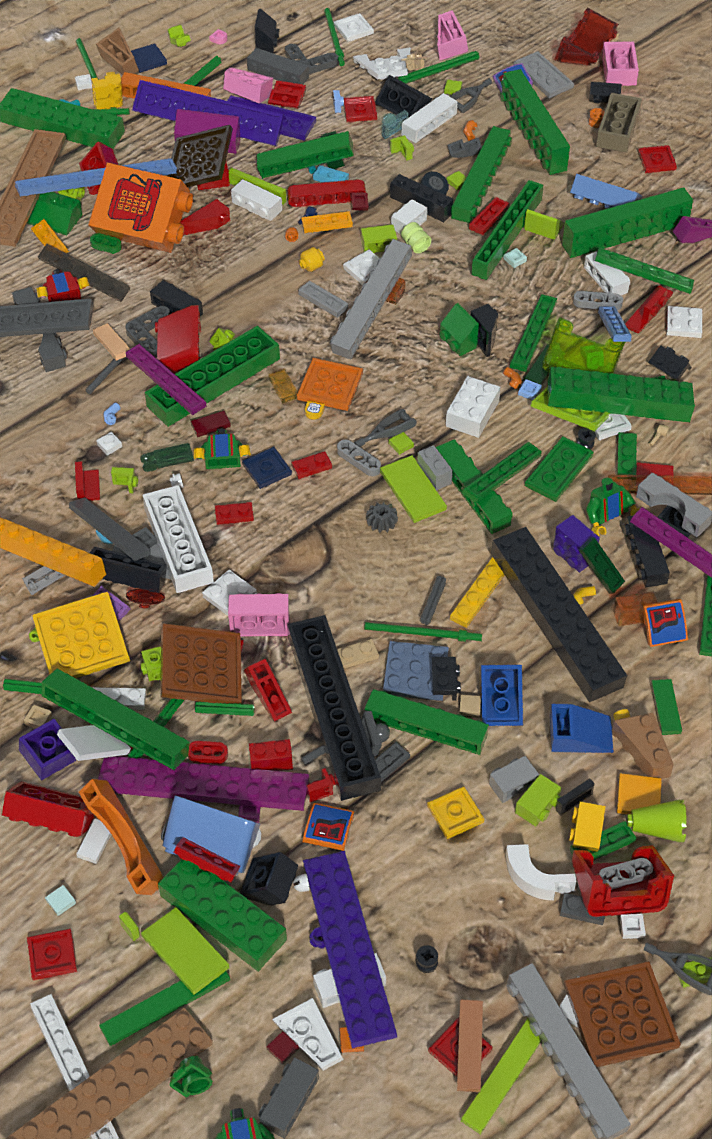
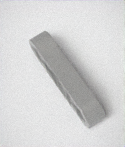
M577 291L574 294L573 304L579 308L589 309L615 306L617 310H620L623 304V297L613 293ZM595 299H600V300H602V302H599V303H598V302H595L594 300H595Z
M350 440L338 442L337 453L340 457L368 476L380 474L381 462ZM362 456L364 459L356 460L354 457Z
M639 858L603 868L598 875L602 877L604 883H608L612 889L646 880L653 872V865L649 860ZM620 870L626 871L629 874V878L622 877Z

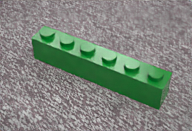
M349 131L258 153L257 169L263 179L354 156L353 141Z
M455 439L435 447L452 469L453 484L489 532L494 534L511 526L512 511L509 507L505 506L501 496L496 494L495 491L491 492L477 504L462 493L467 485L483 475L481 470L475 467L471 457L465 454L463 447Z
M373 689L365 706V711H372L375 723H384L388 727L481 755L488 736L489 725L480 720L465 718L463 715L452 714L441 708L436 709L421 702L417 703L407 700L402 696L397 697L388 694L385 691Z

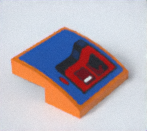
M681 599L643 605L644 624L647 626V640L650 647L688 640L685 612Z
M313 803L305 828L303 842L344 851L354 819V811Z

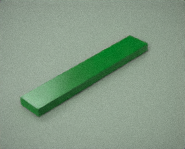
M600 247L598 248L595 257L596 262L689 294L693 290V279Z
M541 294L511 360L510 368L527 372L558 298Z
M527 442L467 485L462 493L477 504L538 459L542 451L530 442Z
M707 575L699 655L712 657V577Z
M225 971L195 995L182 981H179L105 1021L99 1027L111 1047L229 982L230 976Z

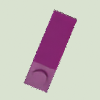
M683 216L673 230V233L681 243H696L712 237V220Z

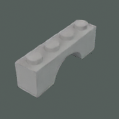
M653 472L638 485L636 495L638 499L650 507L669 505L676 508L683 517L682 528L695 537H698L711 525L712 511L708 507L703 506L694 498L686 495Z

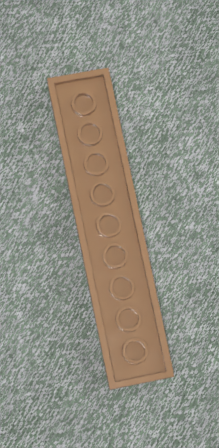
M34 129L0 200V245L16 247L40 195L20 196L15 187V181L49 176L66 140L65 133Z
M184 1007L5 1139H87L173 1075L179 1068L182 1060L190 1056H198L209 1048L213 1040Z

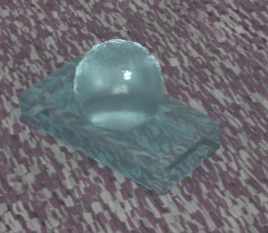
M404 110L396 116L392 113L386 114L382 120V137L387 139L402 129V122L408 119V112Z

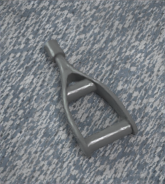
M488 78L479 86L461 89L449 97L457 100L462 96L471 95L473 98L465 105L457 102V109L461 113H465L477 102L483 88L489 86L492 80Z
M400 409L384 418L367 437L355 441L354 444L361 447L366 442L374 439L396 436L415 427L417 421L411 418L404 409ZM401 418L405 421L395 427L385 429Z
M648 942L646 943L644 951L652 955H658L685 983L712 996V973L705 986L682 971L687 960L712 968V959L694 953L666 952L657 949L656 946Z

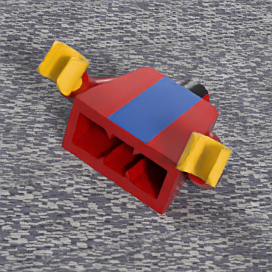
M56 269L52 272V275L46 277V283L42 287L36 288L37 298L48 297L49 302L81 300L80 290L90 285L87 277L78 279L73 277L70 272L62 273L61 270Z

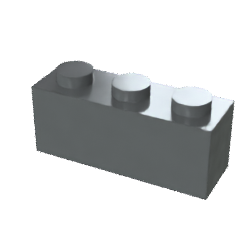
M295 1057L291 1064H286L282 1072L283 1078L281 1082L273 1086L270 1093V1101L268 1104H263L258 1114L260 1123L270 1132L283 1139H286L319 1080L318 1069Z

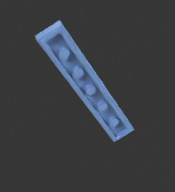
M599 307L598 313L613 342H631L632 335L616 307Z

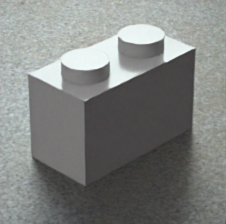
M434 445L418 452L417 463L436 490L452 484V469Z
M524 756L520 759L512 760L503 768L499 767L493 770L490 774L489 785L501 802L504 803L527 791L539 774L527 757Z

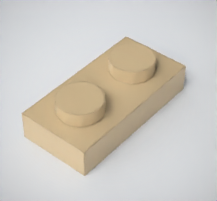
M372 639L337 649L344 669L379 659V654Z

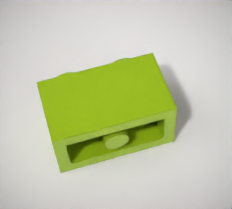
M394 224L361 228V243L364 252L367 250H371L373 253L384 252L392 239L397 240Z
M540 774L516 803L515 813L536 827L540 821L544 822L547 819L552 806L556 807L557 800L561 798V787Z

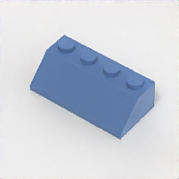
M576 174L570 192L576 199L583 201V198L589 199V203L595 205L602 203L605 204L604 207L607 209L637 201L643 197L637 192Z

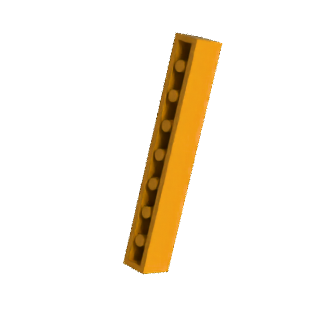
M0 517L1 549L93 587L106 575L102 558Z

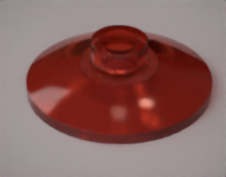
M133 589L126 593V598L139 604L141 608H150L151 605L160 604L165 601V596L161 592L156 593L144 589Z

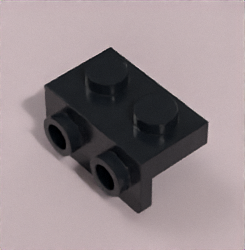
M591 81L589 101L593 103H608L611 93L621 94L622 84Z
M661 345L648 362L651 366L675 381H679L687 369L690 371L692 368L689 364V359L681 355L679 357L672 348L668 346L664 348Z
M431 657L433 695H452V701H456L457 693H461V682L457 681V677H460V665H456V657Z

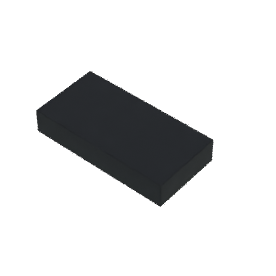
M588 779L559 798L556 805V811L559 815H563L593 795L595 783Z

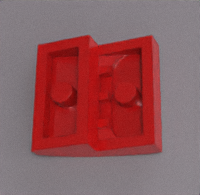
M276 80L268 104L298 109L304 98L306 85Z

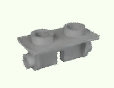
M43 566L22 579L30 594L33 595L64 575Z

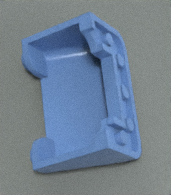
M175 796L162 846L166 847L165 852L174 854L176 845L184 837L241 866L238 872L244 873L260 823Z

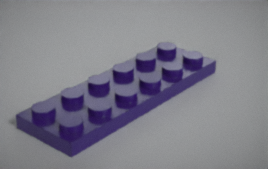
M230 96L227 100L283 114L285 117L280 134L300 140H306L317 122L316 116L264 103H256L235 96Z

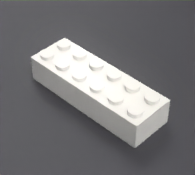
M179 485L143 494L144 509L153 533L157 538L164 562L167 564L176 593L214 583L211 564Z

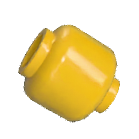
M311 247L300 254L299 265L303 270L306 269L308 272H313L322 267L325 258L320 249Z

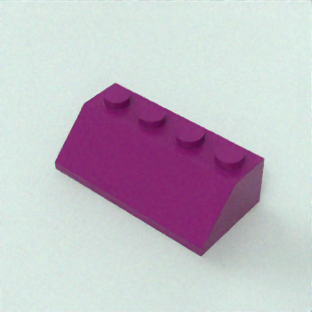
M177 109L174 130L175 141L178 137L230 125L233 131L228 153L236 154L241 142L239 117Z

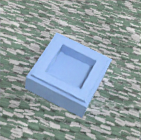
M526 379L519 389L518 395L533 400L538 396L542 385Z

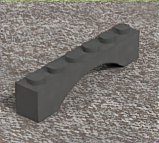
M32 287L12 292L14 305L40 302V299L37 298V292L34 293ZM56 333L43 334L42 342L38 348L40 361L46 373L66 367L65 359H67L65 350L60 348L62 347L59 337H55Z

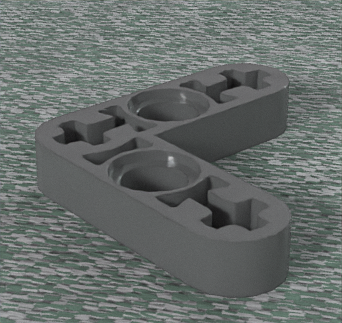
M296 44L285 46L286 57L309 65V74L338 65V55L335 53H327L307 59Z
M166 306L156 307L125 325L127 336L136 345L140 344L154 357H157V341L148 331L155 328V322H158L159 318L170 314L169 309ZM146 320H151V321H152V322L149 323V324L144 323V321H146ZM142 337L147 338L145 341H139Z

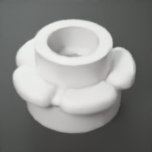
M180 473L172 474L173 477L170 478L172 487L179 485L180 488H183Z

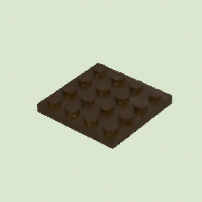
M230 125L176 138L171 159L177 171L175 174L167 176L181 179L188 187L221 180L233 128Z

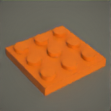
M312 358L298 391L297 400L322 403L327 407L348 411L362 378L363 368Z

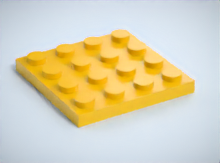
M108 592L32 615L49 674L58 668L74 678H79L130 661Z

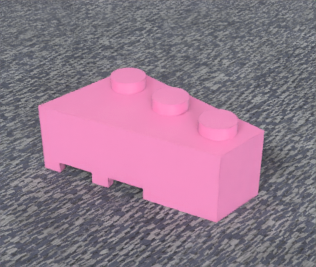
M453 10L438 15V52L440 60L468 52L466 36Z
M231 67L225 71L223 89L256 103H261L270 97L273 78Z

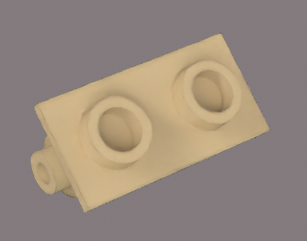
M422 54L407 55V58L401 60L406 61V67L409 71H417L425 67L424 59H428V57H422Z

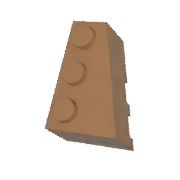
M120 27L96 44L101 58L123 75L124 72L135 74L139 71Z
M654 713L614 720L612 735L615 738L617 737L623 744L625 751L633 756L635 763L647 777L662 779L670 777L674 764Z

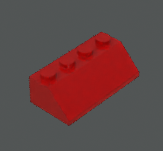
M21 781L5 791L1 816L9 817L8 819L11 821H25L30 826H44L53 832L64 831L69 836L79 837L88 831L94 814L87 808L81 796Z

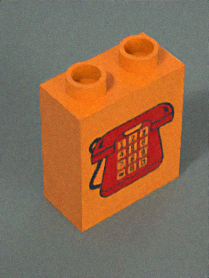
M107 162L88 226L96 233L171 253L174 243L180 244L183 238L184 226L180 222L183 212L188 213L192 208L193 194L190 193V190L181 179Z

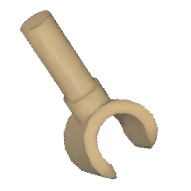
M659 425L657 433L649 445L653 446L660 438V435L667 437L669 427Z

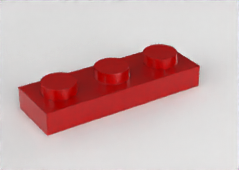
M495 197L469 224V229L484 235L509 209L510 203Z
M184 837L176 845L173 852L181 859L190 861L198 865L200 869L210 871L220 879L229 882L233 881L241 867Z

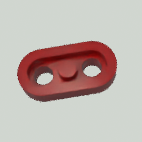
M194 741L189 744L188 758L195 763L221 764L228 758V748L221 742Z

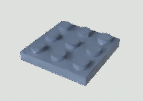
M390 641L383 691L394 696L443 701V695H433L431 657H448L449 647Z

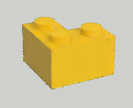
M580 802L578 807H574L572 823L575 824V828H571L569 841H573L574 848L599 851L606 806Z

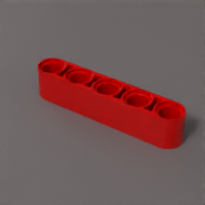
M363 180L292 185L287 189L288 202L292 207L351 202V193H367Z

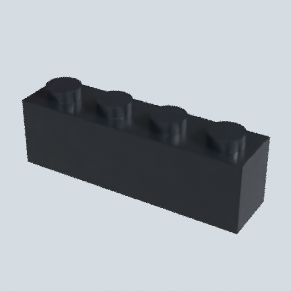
M401 174L390 182V198L403 204H407L412 199L427 207L428 216L443 223L452 215L453 198Z
M627 516L626 523L623 525V533L628 537L629 550L633 551V561L638 566L639 579L643 580L645 588L667 584L670 571L659 541L631 523L630 521L633 516Z
M93 547L90 551L91 554L102 558L106 572L103 580L159 593L165 585L167 564L144 558L134 561L127 554Z

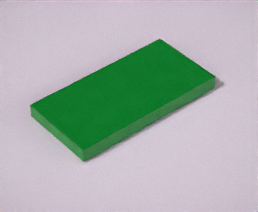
M562 436L528 477L524 486L557 502L593 457L594 451Z

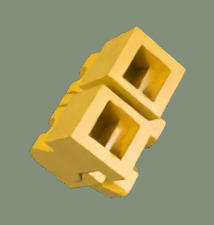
M108 72L104 76L105 79L101 80L91 78L93 102L96 109L119 108L123 105L120 73Z

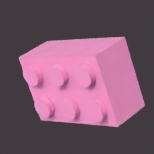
M604 42L602 62L605 83L636 86L639 69L634 42Z
M258 593L229 595L228 616L230 632L240 633V636H288L287 624L290 623L288 594Z

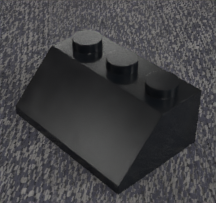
M389 75L375 103L406 120L429 104L433 98Z

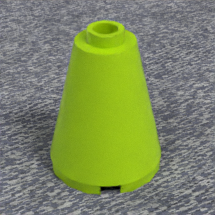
M674 800L633 809L631 814L627 815V825L634 832L675 842H685L686 834H682V830L686 828V806L683 804L684 800Z

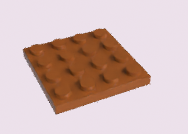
M163 623L161 627V697L208 703H242L240 633Z
M650 962L564 981V987L585 1048L596 1068L680 1048L681 1043Z

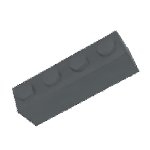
M255 48L247 57V67L251 72L272 77L278 81L302 85L309 79V65L259 48Z

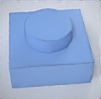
M339 90L333 91L335 113H340L341 106H344L343 96H340Z

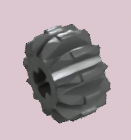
M385 501L383 504L376 502L375 506L370 505L366 513L368 526L372 528V531L378 530L379 533L382 530L388 533L389 529H394L395 524L398 522L396 508H393L392 504L386 505Z

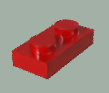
M325 451L291 462L298 479L332 469V463Z
M252 502L215 506L217 525L254 521Z

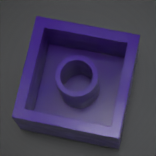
M571 515L556 526L553 550L558 556L567 561L570 567L575 568L580 573L589 564L579 549L591 537H595L599 543L600 537L574 515Z
M55 719L19 738L20 753L41 781L77 760L58 737V731L62 728Z

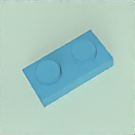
M321 165L313 174V180L322 183L347 181L349 179V173Z

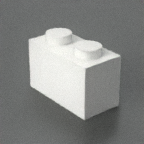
M411 199L391 216V225L394 224L395 231L400 234L409 223L416 222L422 225L427 220V207Z

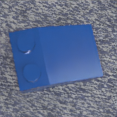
M481 665L482 722L489 726H523L522 665Z

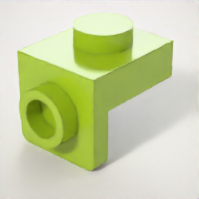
M182 25L167 29L171 44L182 47L186 45V42L191 41L190 36L184 34Z
M405 135L391 139L390 152L396 153L400 151L406 161L412 159L414 152L413 144L408 141Z
M112 467L113 485H128L129 493L133 494L134 488L138 486V476H135L134 468Z

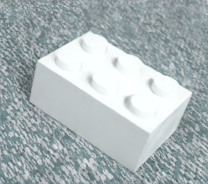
M467 376L446 413V427L479 438L499 403L501 387Z

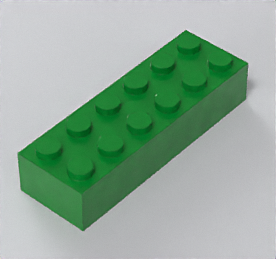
M181 859L158 883L159 893L163 899L176 907L181 913L258 972L287 941L285 927L210 871L200 869L198 865L190 861Z

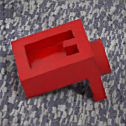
M326 768L321 769L322 780H315L306 785L307 797L310 803L333 795L335 780L332 774H328Z

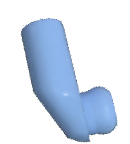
M114 403L104 411L103 416L106 424H115V414L121 409L119 404Z

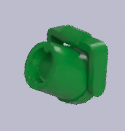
M199 1056L187 1057L181 1061L179 1068L173 1073L170 1079V1087L187 1098L190 1095L201 1094L211 1087L213 1082L211 1078L212 1072L205 1067ZM181 1078H182V1085L177 1082V1081L180 1080Z

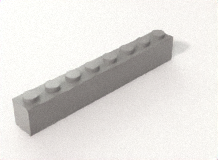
M392 239L391 243L386 246L384 255L378 259L375 270L371 271L367 283L363 284L360 295L356 296L353 307L347 311L344 322L340 323L338 332L331 338L332 353L350 360L352 359L412 257L411 245Z
M533 963L510 974L506 985L508 992L512 997H516L521 1014L524 1017L527 1016L531 1022L530 1028L536 1037H540L545 1054L553 1059L557 1074L565 1079L569 1094L577 1099L579 1110L582 1116L590 1121L592 1125L591 1130L596 1139H614L627 1132L631 1125Z

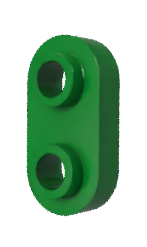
M101 233L93 234L90 237V245L94 249L112 254L118 253L122 249L119 238Z

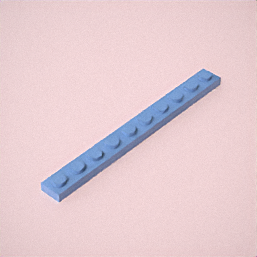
M171 158L122 165L159 175L175 174L177 171ZM105 168L15 181V187L20 196H29L101 185Z

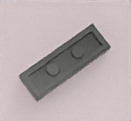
M397 742L375 759L381 776V782L410 759V754Z

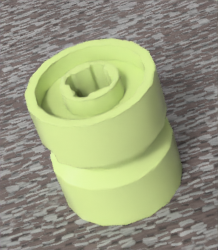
M409 223L402 230V239L408 245H411V249L415 253H422L429 248L431 238L418 223Z

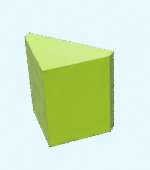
M527 209L524 230L555 240L565 222Z

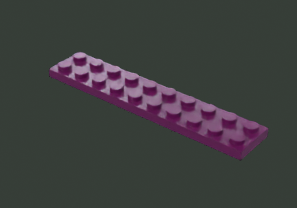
M120 756L105 757L98 777L99 780L108 781L116 794L170 799L179 796L191 801L304 811L307 796L306 785L309 784V774L261 769L251 770L250 768L182 762L175 770H172L156 760Z

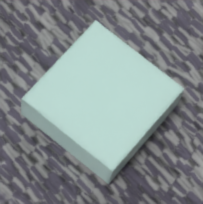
M515 248L504 254L503 259L515 268L525 263L527 256Z
M64 885L45 897L46 902L58 916L76 904L75 899Z

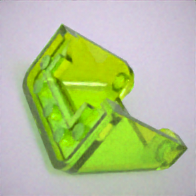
M558 318L542 366L546 371L550 372L551 367H562L610 374L616 372L626 342H613L612 338H610L603 345L572 333L573 324L564 318Z

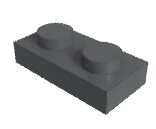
M564 893L560 916L598 925L604 924L605 916L594 917L589 915L581 896Z

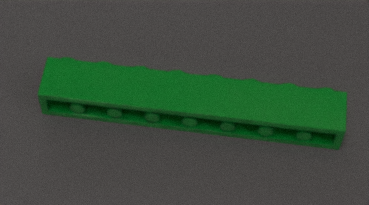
M492 127L452 205L451 219L470 223L472 218L476 217L477 208L481 207L483 196H486L488 186H491L493 176H496L498 166H501L503 156H506L508 147L512 144L511 130Z
M528 180L472 260L473 276L484 280L489 278L524 227L527 209L535 211L542 201L543 184Z
M57 668L42 681V697L170 769L175 770L188 757L190 744L188 740L153 722L151 719L142 716L133 709L124 706L117 700L86 685L84 682L77 680L68 673Z

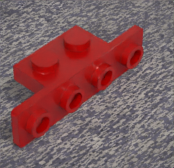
M659 285L625 323L626 327L639 334L671 298L673 291Z

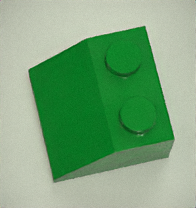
M457 303L441 322L439 335L450 346L452 351L462 356L477 348L479 324Z

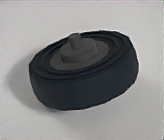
M435 171L426 173L420 181V184L444 195L449 190L447 179Z

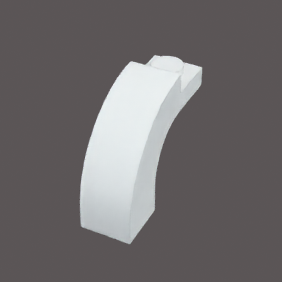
M528 844L507 845L505 856L508 872L514 883L525 893L543 900H554L555 892L564 894L575 890V874H545L536 869L532 864Z

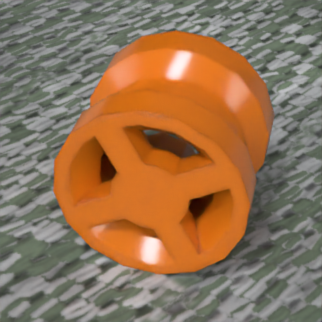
M600 108L592 109L589 115V125L593 128H599L605 111Z

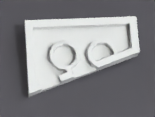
M313 998L272 1019L323 1071L343 1060Z

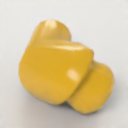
M595 586L578 588L572 595L581 605L584 603L582 597L596 595Z

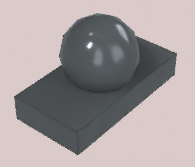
M365 711L361 721L373 756L375 757L378 756L382 746L381 743L389 739L390 729L384 723L375 724L372 711Z

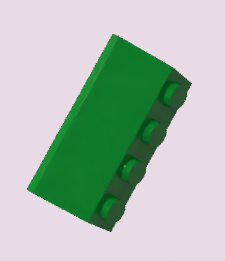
M54 192L40 193L27 224L35 226L44 219L54 232L67 236L83 215L81 202L78 199Z

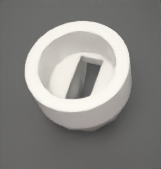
M307 874L296 876L293 883L299 884L294 886V888L299 892L309 891Z

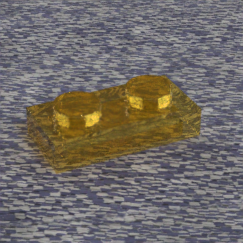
M286 370L269 375V380L282 403L297 399L298 392Z

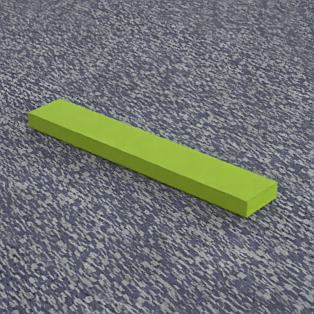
M529 1019L526 1020L461 1118L462 1123L480 1135L542 1042L539 1036L536 1037L533 1034Z

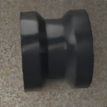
M588 428L580 429L578 431L577 443L591 450L595 443V431Z
M424 945L418 949L416 953V966L418 970L423 973H431L437 968L438 952L434 947Z

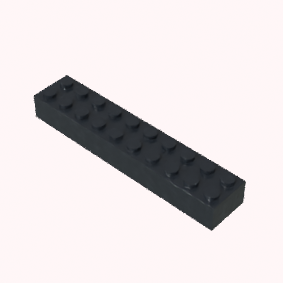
M527 527L494 539L491 555L589 703L624 688L628 675Z
M323 615L287 624L291 649L340 800L343 801L381 791V776L326 616Z

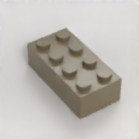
M611 93L598 130L596 147L627 153L640 114L642 98Z

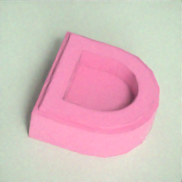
M218 29L209 37L210 41L215 44H224L227 42V33Z

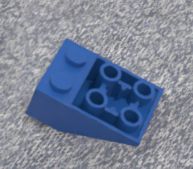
M573 704L551 705V752L613 753L611 716Z

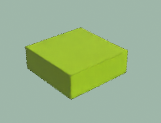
M447 80L444 93L452 95L461 90L462 82Z
M457 171L446 179L448 184L458 190L463 186L467 177L460 171Z
M404 432L389 439V445L399 455L414 447V442Z
M127 912L119 915L122 928L133 941L138 939L140 933L137 924Z

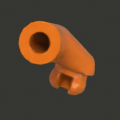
M473 120L468 121L463 129L469 141L475 139L472 130H476L474 127H477V123Z
M507 367L503 374L511 379L509 385L517 389L522 383L521 376Z

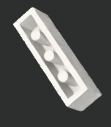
M444 93L402 122V136L405 135L407 139L417 143L457 114V101Z

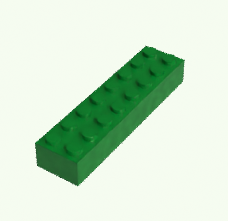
M521 69L503 73V80L501 81L502 92L500 93L501 100L506 104L507 110L511 112L513 120H516L519 129L524 133L525 139L529 141L531 149H534L537 158L542 162L543 168L547 170L549 175L567 171L570 145Z
M14 88L9 90L0 103L1 123L31 131L37 129L65 133L66 140L93 147L99 141L114 149L125 132L122 117Z
M683 187L565 220L562 246L569 257L573 258L598 251L599 247L605 249L675 229L683 216L690 217L693 199Z
M257 325L175 375L206 401L207 404L280 360L279 344ZM159 385L145 392L147 408L167 427L190 414Z
M551 367L547 382L548 406L593 410L595 412H608L611 414L689 423L695 408L693 383L562 367Z

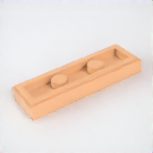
M108 323L92 330L93 335L116 361L126 357L125 352L130 350L129 346Z

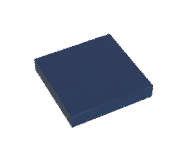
M156 43L131 50L139 73L167 65V60Z
M275 447L242 461V465L259 489L292 475V470Z

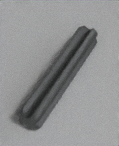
M436 577L420 617L422 624L429 625L446 585L445 577Z

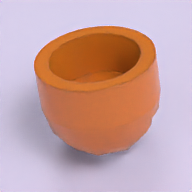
M290 227L286 230L285 238L287 241L295 242L298 239L296 228Z

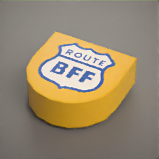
M307 401L305 406L306 417L312 420L319 419L323 415L325 404Z

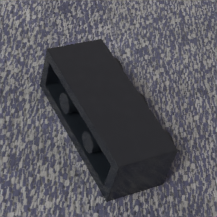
M163 280L150 291L151 304L157 307L166 306L170 314L191 305H199L200 316L203 315L202 302L185 291L178 289L173 284Z

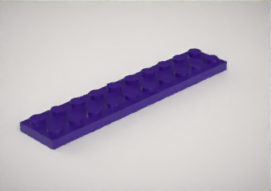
M139 80L132 108L134 112L176 121L177 109L238 116L240 138L276 147L285 117L283 114Z
M345 851L303 860L351 1047L356 1048L397 1038L396 1028Z

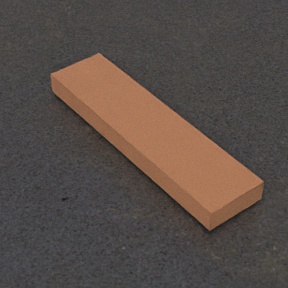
M460 1000L457 1091L480 1092L483 1001Z

